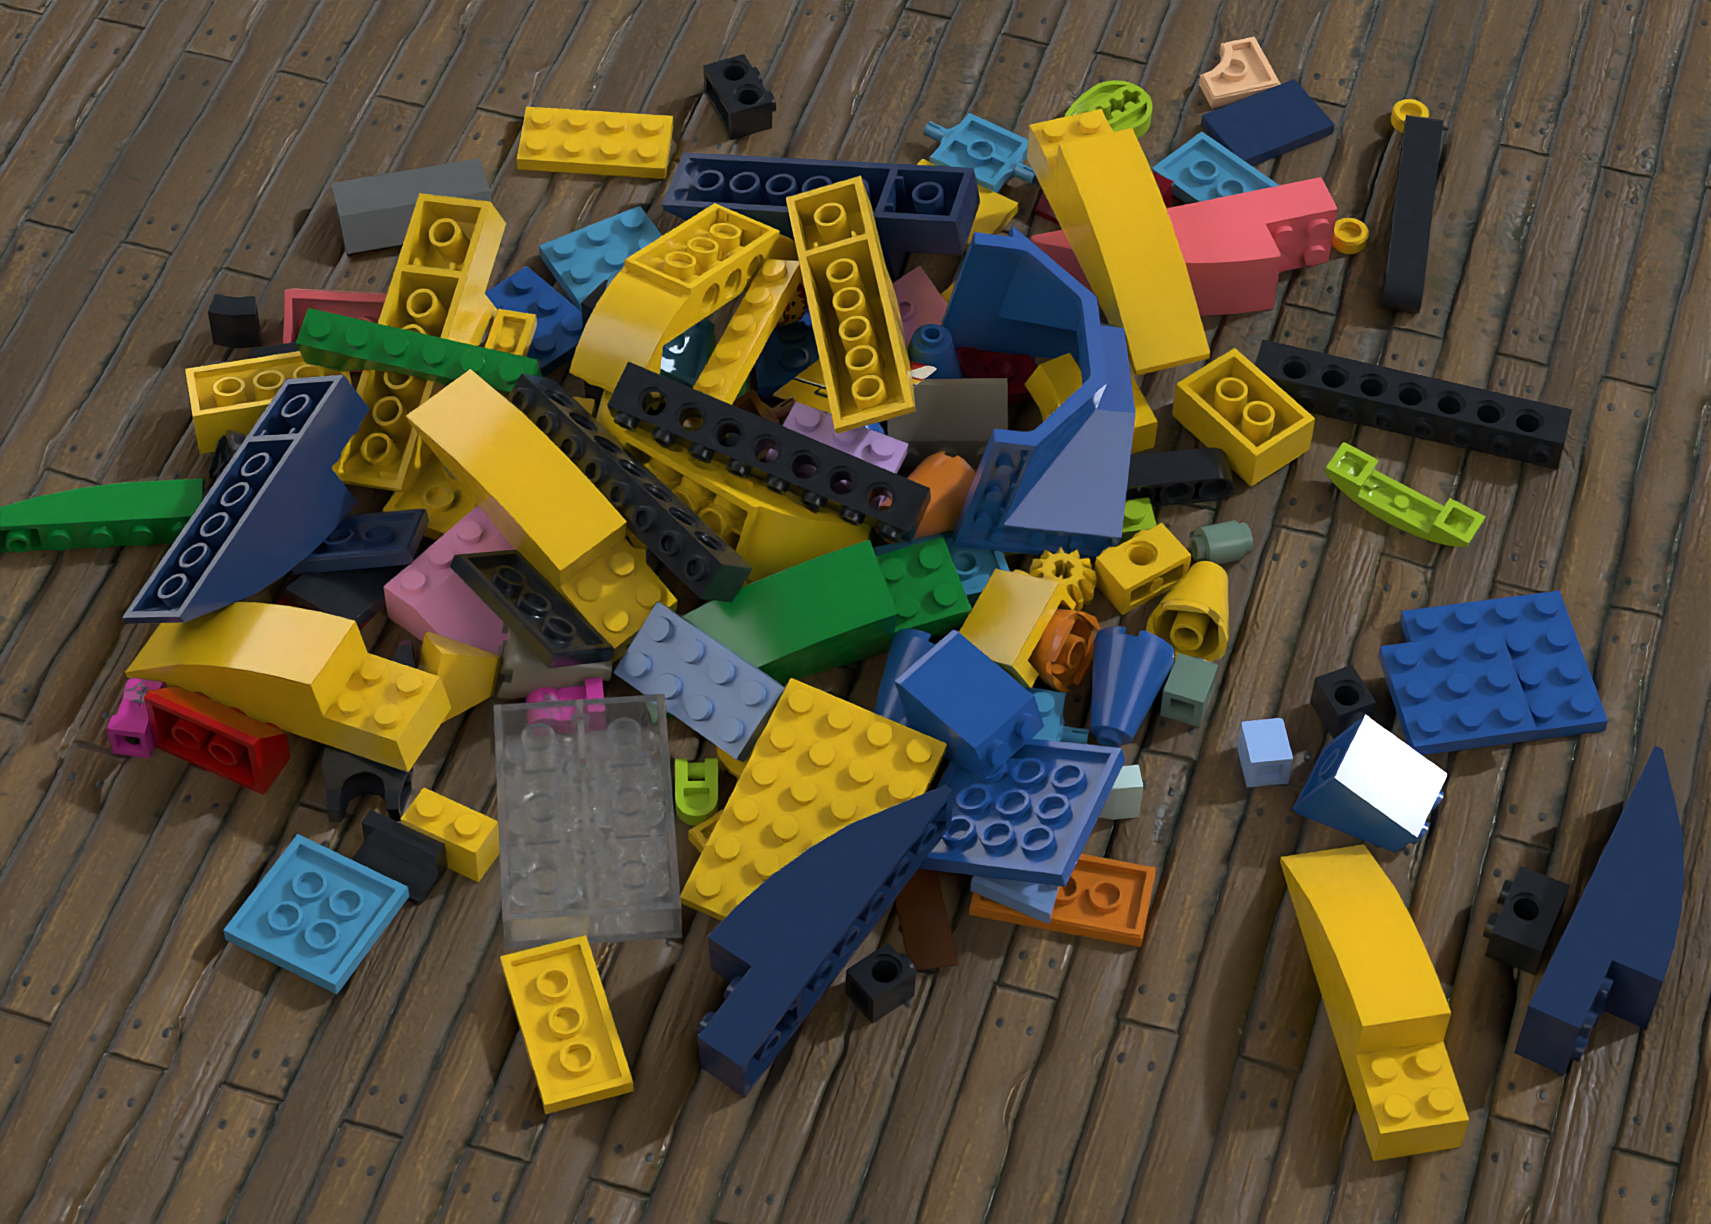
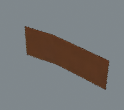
M918 869L895 899L907 955L914 964L916 971L959 965L938 871Z

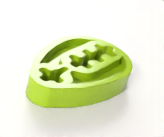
M1113 80L1099 83L1083 93L1071 105L1064 117L1102 109L1113 132L1133 128L1138 139L1150 127L1153 106L1150 96L1141 87L1130 82Z

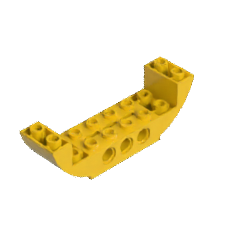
M716 203L712 204L624 260V267L608 285L585 325L576 347L569 373L584 379L591 385L599 386L612 393L628 361L660 374L662 351L665 344L748 290L767 259L799 261L795 241L779 234L780 231Z
M604 389L596 420L642 464L650 462L653 474L753 568L747 579L756 582L787 568L868 540L872 527L862 523L861 527L848 524L839 518L840 513L829 508L815 514L787 497L767 489L761 482L750 476L748 479H742L729 473L725 469L727 465L713 459L710 463L701 462L688 454L689 449L674 444L672 448L661 445L651 438V433L637 428L636 432L621 428L613 422L614 418L611 416L607 406L613 393Z

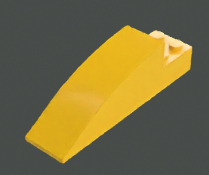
M1102 109L1029 125L1027 159L1109 324L1124 328L1128 361L1134 375L1138 376L1209 359L1210 350L1187 267L1160 190L1133 128L1113 132Z
M861 176L786 197L836 434L915 412L913 379L896 293L884 262L872 206Z
M419 193L378 324L485 348L498 311L486 296L485 291L506 226V222L490 201ZM363 370L356 392L370 410L360 423L361 426L358 432L350 438L342 450L340 459L332 465V470L343 484L404 493L433 453L431 448L406 420V415L440 392L446 385L400 373Z
M471 369L406 415V420L512 547L517 549L613 646L615 651L612 655V663L627 652L626 645L633 642L657 602L665 604L676 612L678 600L626 540L627 521L581 470L530 419Z
M234 602L185 623H161L125 671L128 678L166 682L167 688L179 686L191 692H201L212 701L227 708H238L248 717L264 724L272 723L290 733L406 772L410 771L451 710V705L440 676L368 653L356 621L323 612L284 605Z
M1364 844L1282 856L1280 864L1373 1161L1461 1147L1469 1117L1443 1042L1451 1010L1425 945L1395 886Z

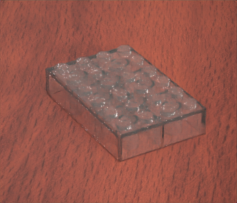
M665 694L494 705L502 921L505 949L534 948L583 935L587 936L589 944L682 937L681 900Z

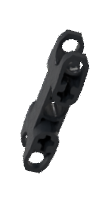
M401 640L398 644L397 652L391 661L416 668L413 640ZM325 746L322 773L326 786L329 822H342L349 802L357 796L364 794H374L382 797L386 801L388 818L401 822V817L412 792L413 766L409 772L332 746Z

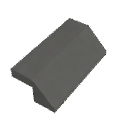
M480 158L331 183L346 255L403 246L419 193L490 201L492 203L490 189Z

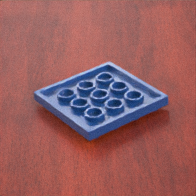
M1560 590L1401 611L1399 622L1406 643L1501 630L1537 728L1534 740L1605 731L1608 719Z
M1030 739L987 779L950 761L937 788L946 785L953 790L951 826L919 869L1065 887L1124 765L1125 757L1122 748Z

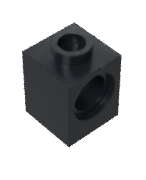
M1353 665L1315 677L1310 703L1333 740L1365 715L1373 719L1376 701Z
M886 943L846 970L845 994L873 1024L915 996L916 968L907 955L903 953L899 955L889 943ZM879 979H887V980H890L891 982L882 983V982H879V981H877V980H879Z

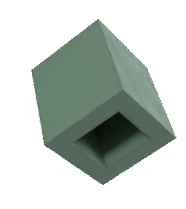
M1178 653L1163 690L1160 716L1200 728L1215 689L1218 665L1207 662L1199 657Z

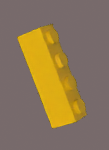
M300 351L185 369L199 454L214 452L218 440L223 435H226L225 432L228 430L242 432L247 437L286 379L344 375L352 385L349 371L342 372L307 364L304 362Z

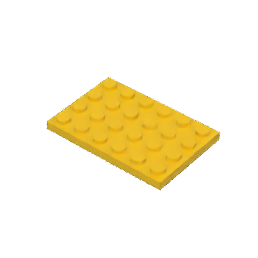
M790 678L680 895V903L723 921L740 902L771 875L810 847L853 822L926 793L947 751V744Z

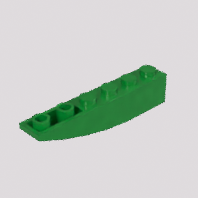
M203 478L123 482L83 487L37 496L1 506L0 553H23L26 551L42 550L62 551L79 548L148 546L174 543L206 496Z

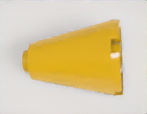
M1201 561L1192 565L1149 616L1146 632L1154 634L1170 644L1175 651L1173 657L1175 660L1178 653L1191 657H1199L1212 663L1219 657L1221 659L1225 654L1229 642L1228 576L1225 570L1216 563Z

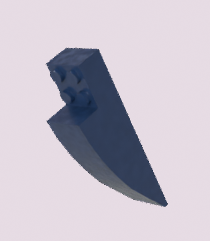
M684 152L662 206L664 211L687 221L716 203L780 231L779 234L794 240L786 197L861 176L872 206L884 262L891 282L894 283L898 279L907 252L963 255L981 201L974 168Z
M344 375L285 380L123 615L122 619L127 624L185 623L252 596L284 576L311 554L337 528L357 501L331 467L340 459L342 450L350 438L358 432L361 426L360 423L370 410Z
M1654 746L1528 1006L1516 1044L1515 1054L1563 1075L1571 1060L1581 1061L1590 1039L1589 1035L1592 1029L1596 1028L1603 1011L1644 1029L1647 1028L1675 947L1682 910L1684 880L1683 833L1664 751L1660 747Z
M944 785L845 826L810 847L771 875L740 902L707 937L711 970L729 981L730 984L724 993L725 1002L716 1013L713 1011L708 1012L697 1028L696 1033L698 1034L697 1039L702 1069L746 1098L950 828L953 792L951 788Z

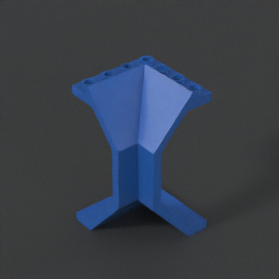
M1011 226L1008 236L974 232L940 326H943L950 332L954 346L977 348V350L1018 355L1023 353L1029 356L1052 359L1070 353L1073 359L1078 361L1081 368L1083 385L1033 431L1020 432L993 429L952 532L953 546L1042 555L1044 550L1056 554L1061 546L1064 553L1070 554L1078 550L1080 559L1090 558V561H1096V557L1105 549L1117 547L1122 537L1135 421V407L1124 328L1101 322L1097 297L1014 226Z

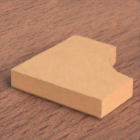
M1255 36L1221 43V62L1212 71L1201 74L1199 79V85L1212 109L1227 106L1280 85Z

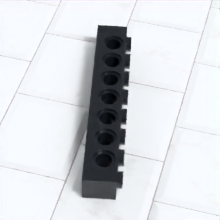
M1262 339L1255 366L1308 413L1558 470L1572 409Z
M629 361L607 404L610 414L614 418L613 422L623 429L636 432L637 428L649 432L651 433V438L661 445L670 448L674 444L689 449L688 454L704 463H710L713 459L727 465L725 469L739 478L748 479L749 475L764 481L763 485L767 489L777 494L785 495L787 491L802 497L801 502L810 508L818 511H823L825 507L840 513L839 518L846 523L856 527H861L862 523L878 529L876 533L879 536L894 543H899L901 539L909 543L912 542L931 501L930 488ZM653 402H662L666 405L663 412L658 415H648L645 413V410ZM697 417L703 420L701 427L695 431H686L682 428L683 423L689 418ZM736 433L741 437L740 441L732 447H724L719 442L725 434ZM764 449H774L778 452L777 458L772 462L763 463L757 460L758 454ZM804 464H809L816 468L814 475L807 479H801L794 475L795 470ZM847 480L853 483L854 487L848 494L839 495L832 491L833 485L838 481ZM878 496L888 497L892 501L890 507L883 511L874 510L869 505Z
M522 373L508 395L507 400L530 419L581 470L627 521L626 527L700 599L732 603L753 568L554 379Z

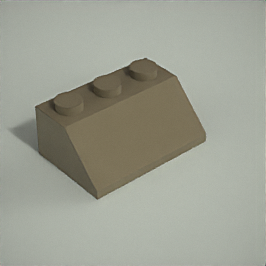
M1007 378L924 379L914 387L916 411L885 421L886 436L909 444L907 455L900 468L918 467L928 456L940 451H945L944 455L952 458L958 455L971 467H979L993 429L1008 430Z

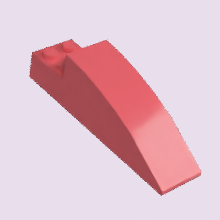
M1322 177L1166 208L1187 267L1200 316L1271 310L1274 308L1279 273L1329 262L1338 208ZM1063 230L1031 236L1032 243L1094 294Z

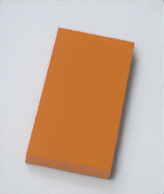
M1081 854L1066 886H1059L1050 924L975 892L972 894L969 915L1141 947L1156 867Z

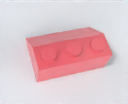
M285 290L283 344L297 341L308 308L378 323L387 293ZM352 370L349 372H362L363 370Z

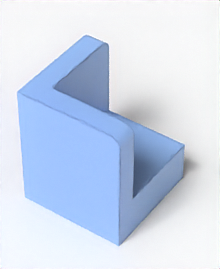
M1273 718L1241 722L1237 749L1246 787L1288 784L1293 756L1283 719Z

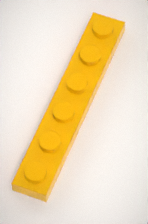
M767 259L764 262L693 389L732 405L802 279L799 261ZM697 417L689 418L683 423L682 428L686 431H695L701 427L703 420Z

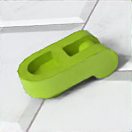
M675 758V809L680 820L688 825L696 826L718 812V758H705V762H688V758ZM688 779H705V781H688Z

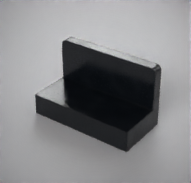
M370 810L361 822L364 843L351 860L407 886L409 891L407 901L416 905H422L448 869L445 844Z

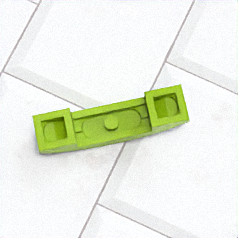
M1345 442L1342 443L1326 466L1324 473L1349 498L1381 520L1414 536L1443 545L1467 548L1486 516L1452 498H1449L1445 506L1377 471L1378 459Z

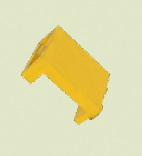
M995 569L959 633L1019 684L1032 688L1039 674L1028 662L1031 653L1056 609L1073 610L1076 603L1066 592V585L1054 577L1046 576L1045 579L1032 577L1028 573L1017 569L1013 572Z

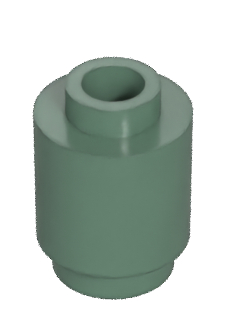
M1235 520L1197 527L1194 537L1190 538V552L1193 559L1199 560V562L1209 561L1219 565L1239 561L1253 551L1252 533L1245 522L1238 523Z

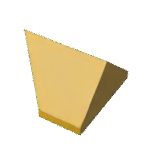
M428 631L424 634L418 669L441 677L451 705V710L442 722L444 723L494 696L502 656Z

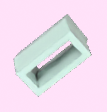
M1139 765L1122 767L1099 817L1112 820L1139 817L1143 793V782Z

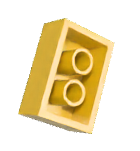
M1233 348L1176 383L1172 416L1208 448L1222 449L1226 453L1229 467L1251 487L1310 450L1315 418L1236 348Z

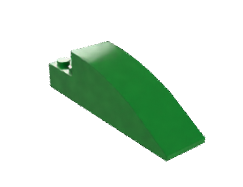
M939 537L878 556L875 555L869 539L819 556L740 588L732 603L713 600L682 617L778 683L783 684L789 682L790 678L800 679L889 652L891 641L899 629L911 628L931 634L930 639L946 635L952 630L959 631L972 609L943 537ZM631 643L626 645V650H628ZM642 693L652 723L674 717L673 714Z

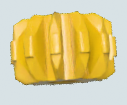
M1061 546L1056 554L1044 550L1041 558L1033 559L1030 565L1029 575L1032 577L1045 579L1046 576H1050L1066 585V592L1076 603L1073 610L1080 611L1083 605L1090 604L1093 599L1097 576L1095 571L1092 570L1090 558L1080 559L1078 550L1070 554L1064 553Z

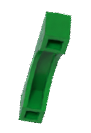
M311 308L307 309L296 341V345L305 363L342 372L352 370L387 371L415 376L448 386L471 369L506 399L522 373L543 377L537 359Z

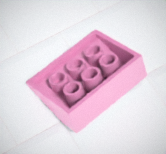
M477 505L384 586L388 618L422 642L425 632L430 631L498 655L499 645H502L504 640L508 641V633H501L504 622L450 568L454 556L459 554L515 549Z

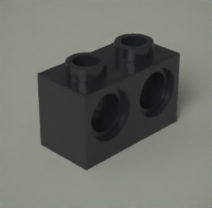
M745 54L703 65L704 93L731 140L772 128V112L776 111L775 98L770 90H765L758 68L751 66Z

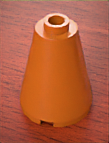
M945 451L930 455L907 477L912 481L929 487L931 493V501L913 540L954 530L976 475L971 466L958 455L952 458L944 455ZM887 497L880 505L878 511L889 508L892 501Z
M1056 609L1028 659V662L1039 674L1037 678L1052 689L1064 693L1070 691L1067 687L1071 683L1079 685L1085 679L1093 665L1094 630L1100 631V625L1095 616L1084 611Z

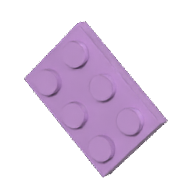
M795 402L783 424L788 429L896 474L907 455L908 443L865 427L836 434L832 415ZM770 449L765 458V463L774 461L778 456V452ZM804 464L795 470L794 475L801 479H807L814 475L816 468L812 465ZM841 480L833 485L832 491L839 495H845L851 492L854 485L850 481ZM885 496L875 497L869 506L878 511Z

